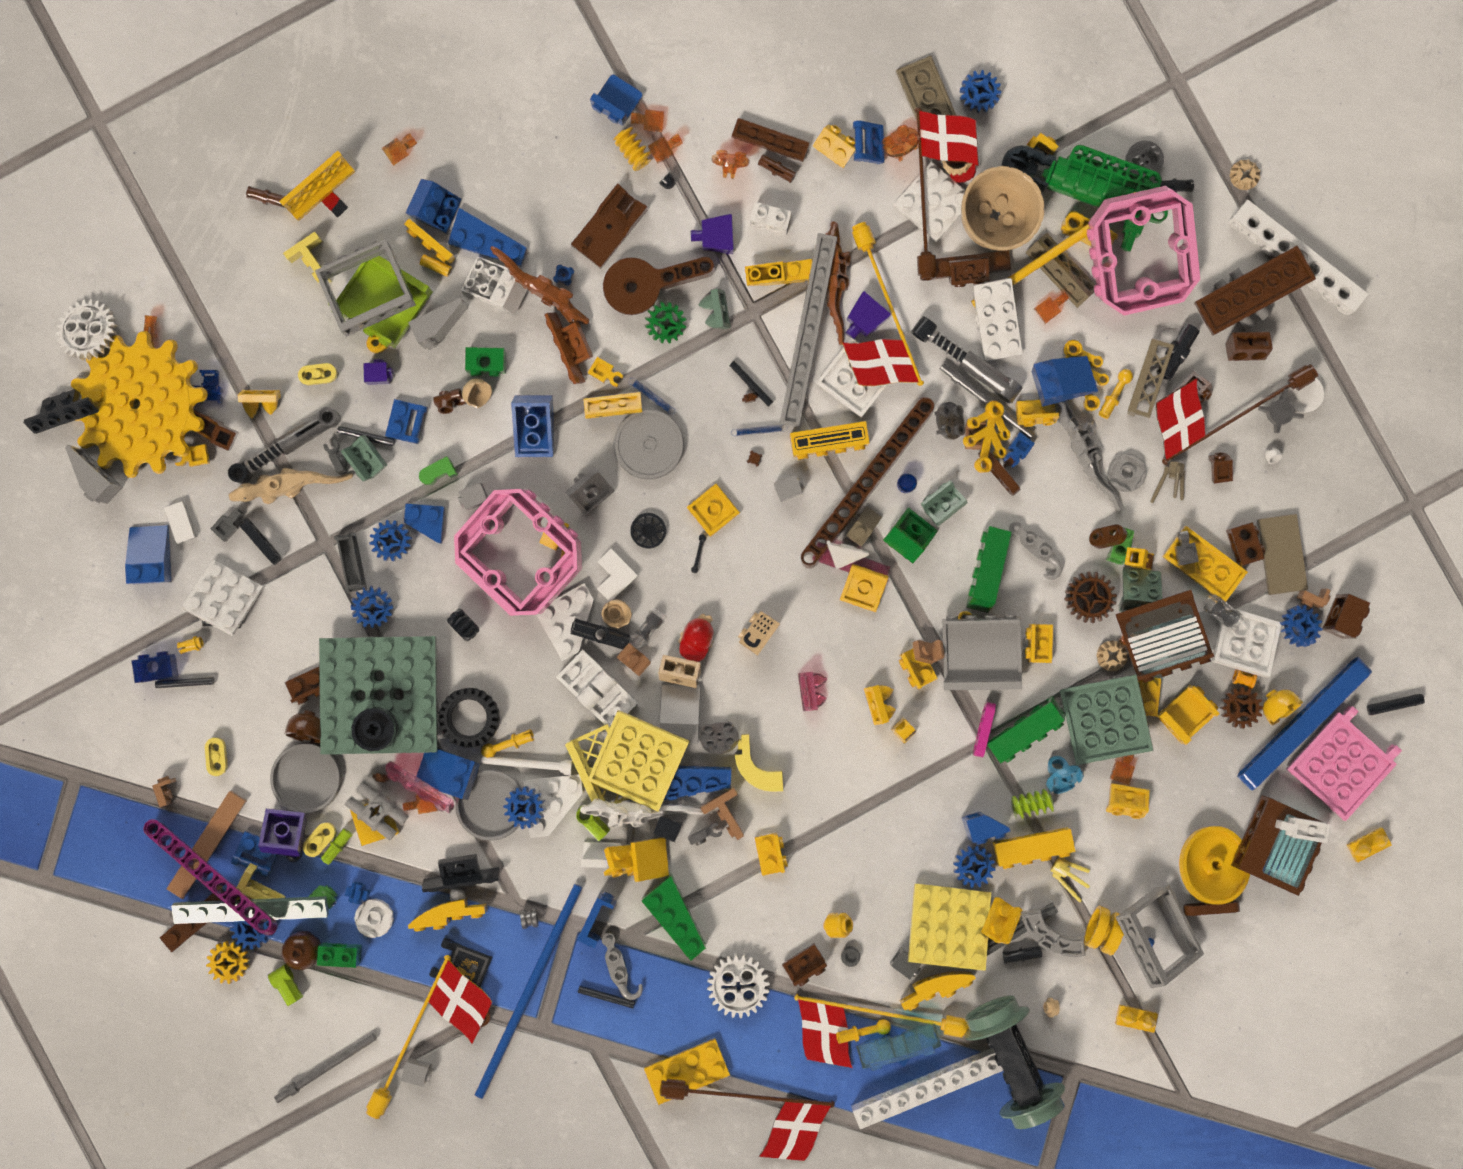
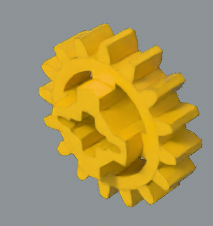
M225 941L223 945L221 943L217 944V949L212 948L210 950L213 955L207 956L206 959L210 960V963L206 964V967H211L208 974H215L213 980L220 978L221 984L225 980H227L228 984H231L233 979L237 982L240 980L239 976L243 977L246 975L243 970L249 968L245 963L250 958H245L248 951H241L243 945L236 947L235 941L230 945L228 941ZM222 951L221 958L216 960L218 954ZM225 960H227L228 962L231 961V962H234V963H232L231 965H229L228 963H225V962L222 963V962L225 961ZM240 965L238 971L234 974L235 967Z

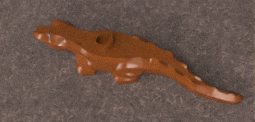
M832 221L829 231L825 234L836 236L837 241L826 296L830 315L833 317L834 324L836 325L837 340L839 345H843L845 331L840 311V300L842 292L847 291L849 286V277L846 273L847 266L850 265L851 255L850 252H842L838 223Z
M491 246L490 249L493 254L505 264V267L509 269V273L515 278V281L520 283L523 288L528 289L532 294L541 298L543 304L550 307L552 305L555 306L569 323L580 322L583 325L589 324V319L569 301L570 298H573V294L570 291L556 287L550 279L542 275L534 277L523 272L509 256L498 248Z

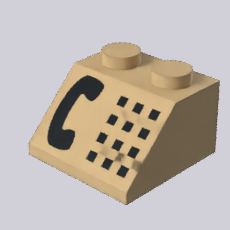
M762 611L759 614L754 613L749 620L752 624L748 630L744 628L738 636L740 638L739 643L757 656L780 625V623Z

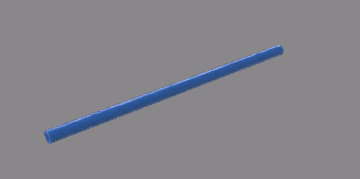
M574 884L480 1081L474 1094L478 1098H484L583 887Z

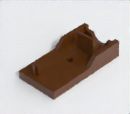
M617 183L600 204L594 216L573 240L571 246L601 269L646 214L648 207L633 198ZM608 224L612 225L611 229H607Z

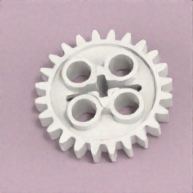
M92 299L89 302L83 300L82 305L76 302L75 308L69 306V313L63 312L66 316L65 318H59L63 323L57 325L61 329V331L56 333L60 337L57 342L61 344L60 348L66 354L75 359L79 358L83 361L86 358L91 360L92 355L98 358V352L105 354L104 348H111L108 344L109 341H115L111 337L112 335H117V332L113 330L118 327L114 323L117 319L113 316L114 313L109 307L98 300L96 302Z
M735 954L734 959L727 955V962L720 959L721 966L714 965L716 972L710 971V975L713 978H708L707 982L712 985L708 986L707 990L713 991L709 994V998H715L712 1004H719L718 1011L724 1008V1015H727L730 1011L732 1012V1018H734L736 1013H739V1017L742 1018L743 1012L749 1017L751 1009L756 1013V1006L763 1007L761 1000L767 1001V997L763 994L769 993V989L765 988V986L770 985L769 981H764L768 974H762L764 966L758 968L759 961L753 964L752 956L745 960V954L742 955L741 959H738L737 954ZM750 971L753 976L751 979L746 980L742 977V973ZM729 972L733 975V979L725 981L722 977L723 974ZM736 982H740V985H744L741 986L740 990H737V987H735ZM746 984H756L755 986H746ZM723 985H725V986H733V987H728V988H725V989H722V988H721V986H723ZM747 990L753 991V998H745L744 992ZM727 992H732L735 998L729 1001L724 998V995Z

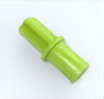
M343 828L335 840L330 842L331 845L321 856V860L328 865L331 864L338 853L343 851V847L353 834Z

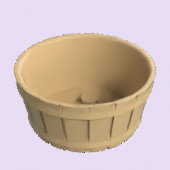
M1006 166L989 168L983 171V173L978 174L968 185L961 202L962 224L968 236L978 245L997 251L1016 249L1029 242L1040 229L1044 217L1043 196L1037 184L1033 182L1034 180L1026 173H1023V171ZM994 209L996 212H1000L998 220L990 218Z

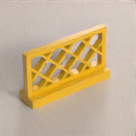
M336 151L279 202L299 222L354 174L355 170L341 153Z

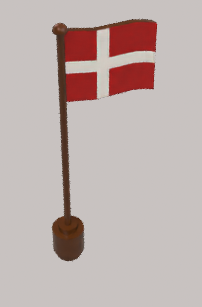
M917 107L915 112H917L924 252L917 256V272L921 281H930L935 279L937 267L936 255H932V252L928 251L923 157L939 161L966 162L979 166L976 120L969 117L936 115L923 112L920 107Z
M1311 364L1300 367L1288 375L1289 379L1286 386L1205 434L1204 415L1198 397L1197 378L1156 402V416L1164 445L1165 458L1162 459V463L1167 465V462L1282 393L1284 389L1291 387L1293 390L1300 391L1313 383L1315 378L1318 377L1316 369Z
M666 1079V1081L661 1080L660 1096H663L665 1099L684 1100V1097H688V1093L784 1102L775 1118L768 1141L759 1157L805 1161L814 1146L822 1121L829 1109L835 1106L833 1100L831 1102L689 1089V1085L685 1084V1080Z

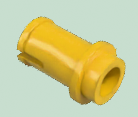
M193 636V639L177 643V649L181 648L178 650L180 654L193 650L200 651L204 647L203 639L197 636Z

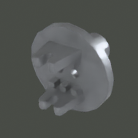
M1139 141L1129 148L1125 161L1158 173L1164 164V155L1156 143ZM1130 170L1131 173L1139 175L1136 170Z
M946 402L938 407V410L934 412L938 427L937 435L941 434L945 439L954 440L965 434L964 411L961 405Z
M729 721L717 722L703 727L700 741L702 747L707 752L724 754L736 747L739 741V734L733 723Z

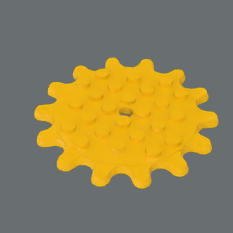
M141 331L137 334L135 343L132 346H127L121 336L114 335L111 338L115 341H109L111 348L107 356L102 357L98 354V358L92 355L91 360L86 359L90 366L89 376L84 379L77 377L71 381V387L81 394L82 399L89 397L100 408L98 413L75 420L82 421L85 425V430L78 438L77 443L83 449L93 445L99 447L100 454L97 464L102 469H108L114 461L120 460L123 463L124 474L128 478L136 477L139 467L143 463L150 464L155 473L162 474L166 470V455L174 452L179 457L188 456L190 448L185 442V434L192 430L199 432L205 426L204 420L197 417L193 410L198 402L205 401L208 396L206 389L202 387L195 388L190 383V378L197 371L198 364L194 360H187L184 363L176 361L175 353L178 349V344L175 340L169 339L160 348H155L151 343V334L148 331ZM134 399H139L140 401L138 409L133 408Z

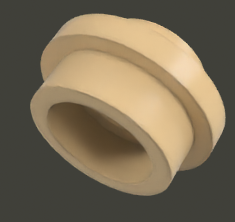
M1047 998L1046 1002H1044L1043 1010L1048 1017H1054L1059 1014L1060 1006L1058 1000Z

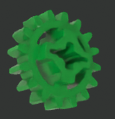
M660 302V307L654 304V310H648L650 317H645V320L649 322L645 324V328L650 329L647 333L648 335H653V340L656 341L659 338V342L663 344L666 339L670 344L671 338L677 341V335H683V332L680 330L681 328H686L682 324V322L686 321V318L681 317L684 312L678 310L679 306L675 304L672 307L671 302H667L665 306L663 302ZM672 312L675 313L677 321L673 320ZM666 319L669 322H671L669 324H665V327L662 323H660L662 321H666ZM653 324L658 325L659 333L655 331Z

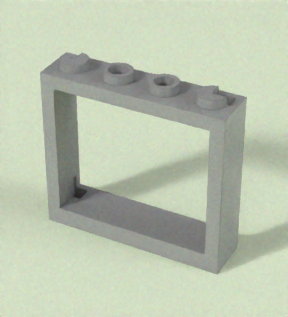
M386 239L378 242L374 241L370 246L358 248L354 253L348 256H340L337 258V261L323 264V267L315 270L339 329L346 337L416 305L392 248ZM386 253L404 295L345 321L328 279Z
M1170 884L1155 887L1116 917L1150 988L1166 986L1204 955ZM1156 899L1184 953L1165 970H1163L1136 915Z

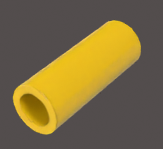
M425 254L420 259L419 265L446 277L451 273L452 266Z

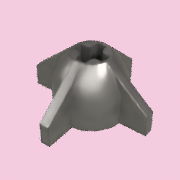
M1284 389L1279 400L1272 402L1268 407H1258L1259 411L1266 413L1268 420L1274 425V433L1277 434L1280 433L1281 425L1289 423L1293 418H1304V414L1295 413L1293 405L1286 400L1288 389Z

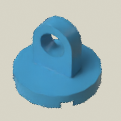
M1054 756L1048 761L1047 769L1051 776L1048 778L1046 786L1050 793H1065L1072 790L1077 781L1078 783L1082 781L1084 773L1079 766H1069L1067 761L1060 756ZM1058 763L1062 765V768L1055 769L1052 765Z

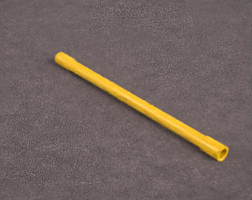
M1089 224L1009 276L1008 278L1012 279V286L1087 237ZM973 299L971 303L975 307V300Z

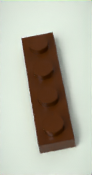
M740 118L737 119L732 133V138L801 162L804 161L810 142Z
M1009 251L937 258V274L935 279L950 278L949 261L988 257L989 273L1010 271Z
M212 893L204 901L222 900ZM208 922L175 924L159 938L172 953Z

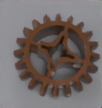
M1090 571L1086 572V578L1083 573H1080V580L1076 577L1072 578L1075 585L1068 583V587L1072 590H1065V593L1070 594V597L1064 598V601H1070L1071 603L1066 608L1073 607L1070 614L1078 613L1076 616L1077 620H1080L1083 616L1084 623H1087L1088 619H1090L1091 623H1095V617L1101 622L1102 615L1108 618L1109 614L1106 610L1113 612L1114 609L1110 607V604L1116 605L1117 603L1112 601V598L1117 597V594H1111V591L1115 590V586L1108 587L1111 584V580L1104 582L1105 575H1101L1098 579V572H1094L1093 577ZM1091 582L1086 592L1078 591L1083 583ZM1097 584L1103 589L1105 598L1098 594ZM1093 593L1092 596H1094V598H1096L1097 600H1091L1089 602V599H1087L1086 596L1082 595H1089ZM1076 597L1083 600L1084 611L1078 606ZM1095 603L1104 604L1096 613H1090Z

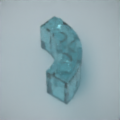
M934 1023L920 1025L891 1038L887 1036L868 1040L857 1045L856 1048L862 1069L871 1068V1071L881 1069L882 1065L899 1062L924 1054V1056L935 1053L934 1049L941 1047V1042Z

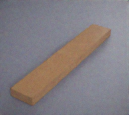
M229 791L192 849L208 862L247 801L234 792ZM199 861L195 862L193 869L198 868ZM181 866L167 887V890L184 899L197 879Z

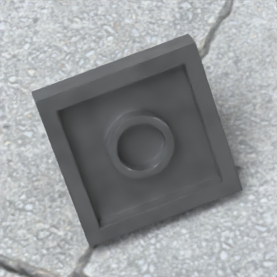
M595 467L586 475L578 474L580 480L575 477V484L565 492L585 515L589 514L614 492V489Z

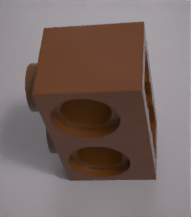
M1270 332L1232 333L1225 344L1228 361L1266 360L1273 350Z
M1253 522L1226 530L1238 565L1243 566L1265 559V549L1259 543V531ZM1242 530H1245L1248 534L1246 540L1241 538L1240 533ZM1248 548L1253 550L1252 558H1249L1246 554Z

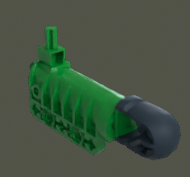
M1020 145L1008 150L1002 160V166L1016 168L1027 175L1036 174L1038 165L1034 161L1040 165H1047L1049 169H1044L1041 176L1044 177V181L1031 177L1041 193L1048 189L1098 208L1105 199L1160 187L1162 181L1160 174L1156 171L1084 145L1075 146L1067 158L1059 156L1057 161V156L1051 154L1045 156L1043 151ZM1079 150H1081V151H1082V154H1079V153L1076 154L1075 152H1078ZM1098 156L1103 162L1095 160L1093 157ZM1134 169L1139 173V175L1131 173L1129 171ZM1152 176H1154V177H1155L1154 180L1157 181V183H1153V182H1152L1151 180H1149V179H1150ZM1142 210L1136 212L1135 218L1141 215ZM1168 210L1162 211V219H1156L1152 213L1149 222L1155 224L1162 223L1168 216ZM1129 219L1122 220L1125 223L1121 233L1125 235L1120 249L1131 252L1135 238L1141 235L1144 225L1138 226Z

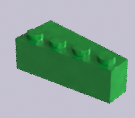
M989 526L986 532H982L980 539L982 547L977 552L976 560L978 562L972 573L973 581L968 590L969 597L966 608L989 613L995 605L1011 531Z
M1053 696L1047 699L1048 703L1045 706L1038 705L1029 713L1030 716L1021 717L1014 723L1012 728L1011 726L1007 727L988 741L987 746L1000 764L1004 761L1006 763L1010 762L1016 757L1015 754L1020 750L1025 752L1032 747V742L1035 740L1040 742L1048 736L1047 732L1052 729L1056 731L1064 725L1065 712Z
M671 873L647 893L641 901L689 960L692 961L706 949V944Z

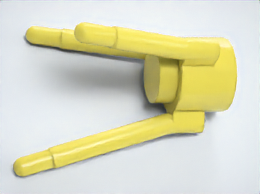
M1058 858L1050 869L1053 872L1052 876L1078 902H1081V898L1061 876L1064 878L1069 876L1084 887L1090 888V885L1069 872L1071 868L1068 866L1089 873L1090 870L1069 862L1065 858L1062 860Z

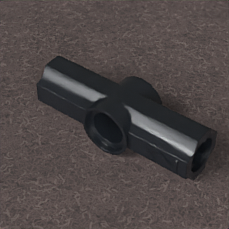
M1185 323L1177 338L1172 341L1171 344L1174 345L1163 379L1170 381L1180 364L1188 357L1191 351L1190 347L1200 332L1197 327ZM1160 366L1156 371L1157 374H1160L1162 371Z
M574 618L570 631L572 635L622 650L629 643L630 634ZM599 629H603L605 633L602 639L596 638V632Z

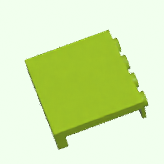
M377 256L360 264L337 298V302L343 316L349 320L404 295L391 263L383 257ZM402 269V274L416 305L373 324L362 331L371 338L373 335L379 338L378 342L387 348L389 345L396 348L410 327L408 322L417 317L433 293L428 285Z

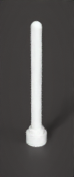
M499 757L481 758L483 764L560 770L563 775H572L573 761L567 759L557 763Z

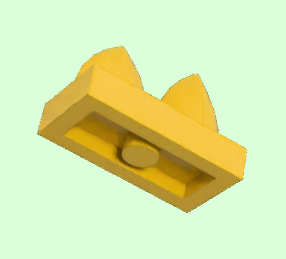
M242 390L237 396L238 402H242L245 412L252 419L258 411L259 402H261L264 410L272 415L277 408L281 393L280 390Z
M875 685L864 688L874 725L888 723L896 711L894 707L884 704V701L894 691V689L888 686Z
M1381 827L1347 844L1350 853L1357 863L1392 846L1387 834Z
M1119 1004L1115 1024L1154 1033L1158 1013Z

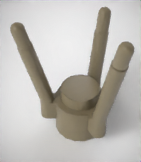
M1172 461L1169 467L1164 468V473L1150 500L1151 503H1154L1168 474L1169 478L1175 480L1173 498H1177L1180 480V500H1184L1185 464Z

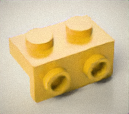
M828 124L823 128L813 147L844 168L855 152V139L842 134L841 129L836 125Z
M1029 624V628L1025 630V638L1028 639V647L1025 648V658L1030 663H1052L1053 625Z
M631 845L611 846L604 849L609 866L604 871V876L612 875L615 878L623 874H627V876L634 875Z

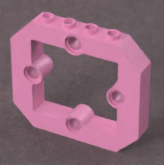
M1167 186L1105 199L1088 222L1087 237L1091 241L1089 254L1094 263L1091 270L1093 278L1096 279V285H1094L1095 295L1125 316L1184 302L1200 281L1193 204ZM1172 209L1174 233L1170 235L1168 245L1177 253L1179 278L1155 283L1148 277H1142L1136 282L1134 289L1117 292L1114 269L1117 265V258L1112 253L1109 223L1129 219L1134 224L1142 226L1150 220L1152 213ZM1142 210L1141 215L1135 218L1136 212ZM1183 239V244L1177 247L1178 241ZM1108 256V261L1102 264L1103 258ZM1150 285V289L1144 292V288Z
M530 489L494 490L454 536L455 563L510 616L542 614L582 569L581 541L577 538L578 534L571 528L568 530L563 525L565 522L559 516H553L549 512L551 509L545 503H540L536 500V494ZM513 504L533 521V527L537 531L544 532L565 552L553 568L544 567L537 570L535 580L538 585L524 601L505 584L506 575L503 571L490 570L472 553V550L486 534L495 535L502 532L504 522L501 517ZM544 517L548 520V525L545 528L541 525V520ZM491 520L495 522V527L493 530L489 528V522ZM546 572L550 574V580L548 582H546L543 578ZM493 574H495L498 579L496 584H493L491 581V577Z

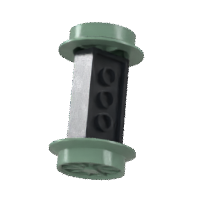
M1008 995L986 1002L969 1012L965 1017L969 1029L964 1034L966 1040L986 1038L989 1047L994 1049L996 1063L1004 1071L1003 1078L1006 1084H1010L1013 1098L1001 1108L1000 1116L1011 1119L1016 1129H1027L1049 1121L1064 1109L1065 1105L1061 1095L1065 1091V1086L1062 1083L1044 1085L1017 1026V1023L1029 1014V1007L1019 1006L1015 996Z

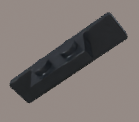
M73 389L42 400L40 414L24 419L23 423L34 434L98 413L100 408L89 397L79 400L80 393Z
M477 854L438 860V866L441 876L423 879L422 891L436 892L443 889L493 883L499 881L500 869L496 867L480 870Z

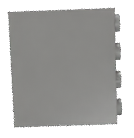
M1006 614L1005 618H997V615H985V618H977V615H966L965 618L958 619L956 615L946 616V619L942 620L945 655L944 690L1022 689L1020 617H1016V614Z

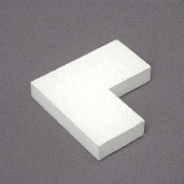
M612 549L598 561L611 575L597 588L608 601L614 600L638 577Z

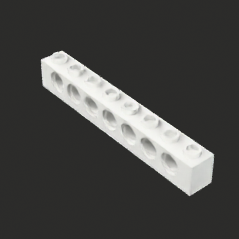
M1246 200L1229 220L1233 229L1244 233L1251 243L1258 244L1262 247V251L1265 254L1272 255L1274 258L1298 245L1309 267L1315 269L1314 276L1316 279L1308 283L1307 286L1311 290L1322 294V298L1325 301L1336 305L1337 310L1342 314L1350 315L1354 313L1368 296L1367 292L1251 201ZM1249 220L1255 222V228L1249 225ZM1268 232L1270 239H1266L1263 233ZM1279 243L1285 246V251L1279 249ZM1324 279L1330 281V287L1324 284ZM1340 290L1345 293V299L1340 297Z
M990 1048L851 1105L859 1128L863 1129L1003 1071L1002 1067L996 1063L994 1049Z

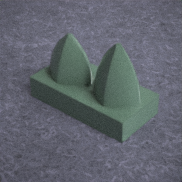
M721 289L710 290L711 293L705 296L698 304L704 309L714 310L706 319L705 324L712 328L724 330L731 328L725 291Z

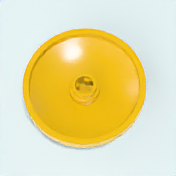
M1207 826L1193 832L1185 841L1179 858L1180 875L1186 889L1201 902L1217 905L1226 904L1239 897L1246 888L1250 874L1231 866L1242 841L1236 833L1225 827Z

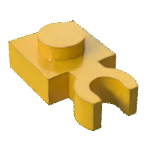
M599 357L595 359L588 371L589 375L602 383H605L607 379L610 380L611 385L614 387L619 386L614 382L615 377L624 378L620 372L613 373L614 366Z
M207 445L189 447L190 453L188 456L182 457L180 462L175 463L176 466L180 467L186 465L187 462L190 467L210 464Z

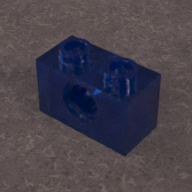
M163 651L157 652L155 657L145 654L137 656V660H131L134 682L144 683L179 677L175 654ZM153 662L158 664L156 672L151 667Z

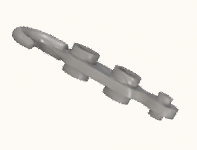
M1013 522L1010 524L1009 531L1012 532L1011 534L1018 535L1021 544L1038 559L1052 563L1056 567V572L1053 575L1044 574L1043 576L1049 580L1057 579L1061 575L1063 567L1059 559L1056 558L1051 546L1036 533L1024 531L1021 523Z
M612 933L604 934L602 943L607 947L605 960L612 981L619 988L624 998L628 1000L639 998L643 991L642 984H639V989L635 994L628 992V972L623 955L614 946L615 936Z

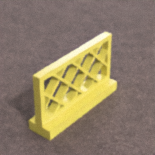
M608 724L570 740L565 744L591 802L596 798L605 801L606 790L610 791L587 781L593 768L588 764L590 755L598 757V755L591 753L594 743L603 745V742L596 740L598 733L605 729L608 733L610 729ZM583 739L592 741L589 752L581 749L578 742ZM617 794L615 801L611 803L618 804L628 800V798L622 797L618 799L619 794Z

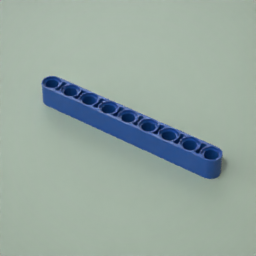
M1359 657L1351 660L1238 773L1237 777L1251 791L1256 789L1369 677L1372 670Z

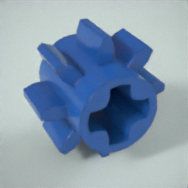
M352 882V885L346 887L345 896L349 897L348 902L353 904H363V900H367L370 894V890L366 889V884L360 882Z

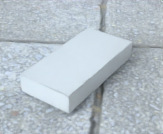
M183 501L164 507L176 544L196 538Z

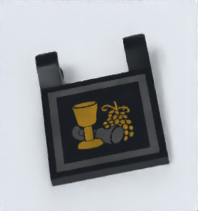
M444 938L441 947L453 951L451 962L465 977L480 987L492 956ZM432 967L429 973L430 977L436 978L440 969Z

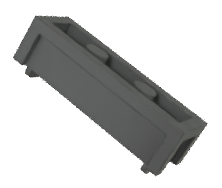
M350 532L347 535L334 536V539L337 540L346 584L345 592L359 591L363 587L367 589L356 533Z

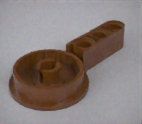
M701 257L662 269H656L648 262L639 258H624L615 262L606 272L603 280L604 296L609 305L617 312L625 315H638L646 312L655 304L660 290L708 278L713 275L715 266L709 257ZM708 263L711 265V268L708 271H702V264ZM690 268L693 271L690 276L682 275L684 269ZM668 273L674 275L673 280L670 282L664 280L665 275ZM630 284L637 285V289L634 292L627 290Z

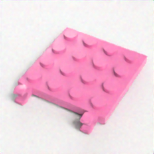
M1348 706L1343 714L1336 712L1286 768L1287 771L1343 821H1346L1397 765L1393 760L1402 751L1397 745L1394 746L1392 744L1384 753L1350 722L1359 712L1353 706Z

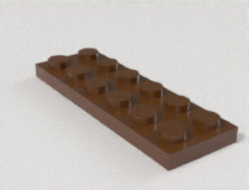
M1297 245L1195 301L1194 304L1211 335L1214 336L1314 281L1316 277Z

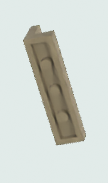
M1046 233L1025 253L1032 260H1035L1056 246L1057 243ZM1065 252L1040 267L1077 308L1094 293L1095 284Z
M1151 339L1127 415L1135 417L1136 414L1150 419L1174 348L1173 344ZM1158 346L1168 348L1167 355L1159 359L1156 354ZM1158 363L1162 371L1153 377L1150 372L1151 366ZM1152 381L1156 389L1153 393L1147 395L1144 390L1145 384ZM1145 399L1150 406L1148 413L1137 410L1139 402Z

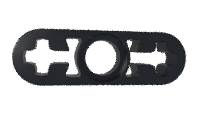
M247 517L239 523L241 529L273 565H276L283 559Z

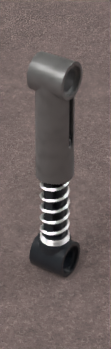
M921 316L911 330V333L917 339L924 343L927 341L929 343L933 342L935 347H940V350H944L946 354L951 355V358L961 362L959 366L995 391L1001 399L1007 403H1013L1023 389L1017 381L1006 377L973 352L963 351V348H959L958 344L952 343V340L949 341L947 336H942V333H939V330L937 331V325L925 316Z
M330 407L322 408L318 414L279 437L277 444H273L271 448L267 447V450L262 451L259 455L256 454L255 458H250V461L232 464L228 469L229 478L239 484L247 483L250 481L253 473H256L257 469H262V466L268 465V462H274V459L279 458L281 454H290L328 429L338 426L341 419L340 414ZM328 413L333 414V419L330 422L325 420ZM239 469H242L243 476L238 479L236 473Z

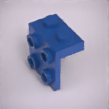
M611 75L598 95L593 93L590 102L596 112L603 113L613 123H619L624 126L641 100L642 93L616 75Z

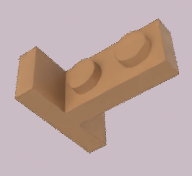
M732 787L702 805L701 810L705 815L718 807L719 810L716 812L722 821L726 820L729 826L726 829L732 838L735 836L739 840L744 837V833L725 803L738 795L735 788Z

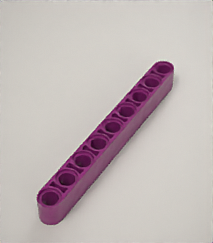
M154 819L148 820L145 823L144 833L255 930L268 936L276 932L278 925L275 919L167 826ZM158 826L157 832L153 834V829ZM172 837V842L166 846V841ZM185 849V855L180 857V852ZM199 861L198 868L193 869L195 862ZM213 873V878L207 881L208 875ZM227 885V890L221 894V888ZM241 897V902L235 906L236 898ZM255 909L254 916L249 918L250 910ZM269 921V927L263 930V924Z

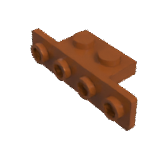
M556 312L544 314L546 324L552 332L553 341L560 351L561 360L568 370L569 379L573 384L584 383L585 379L579 364L592 358L593 354L580 323L574 322L563 328Z

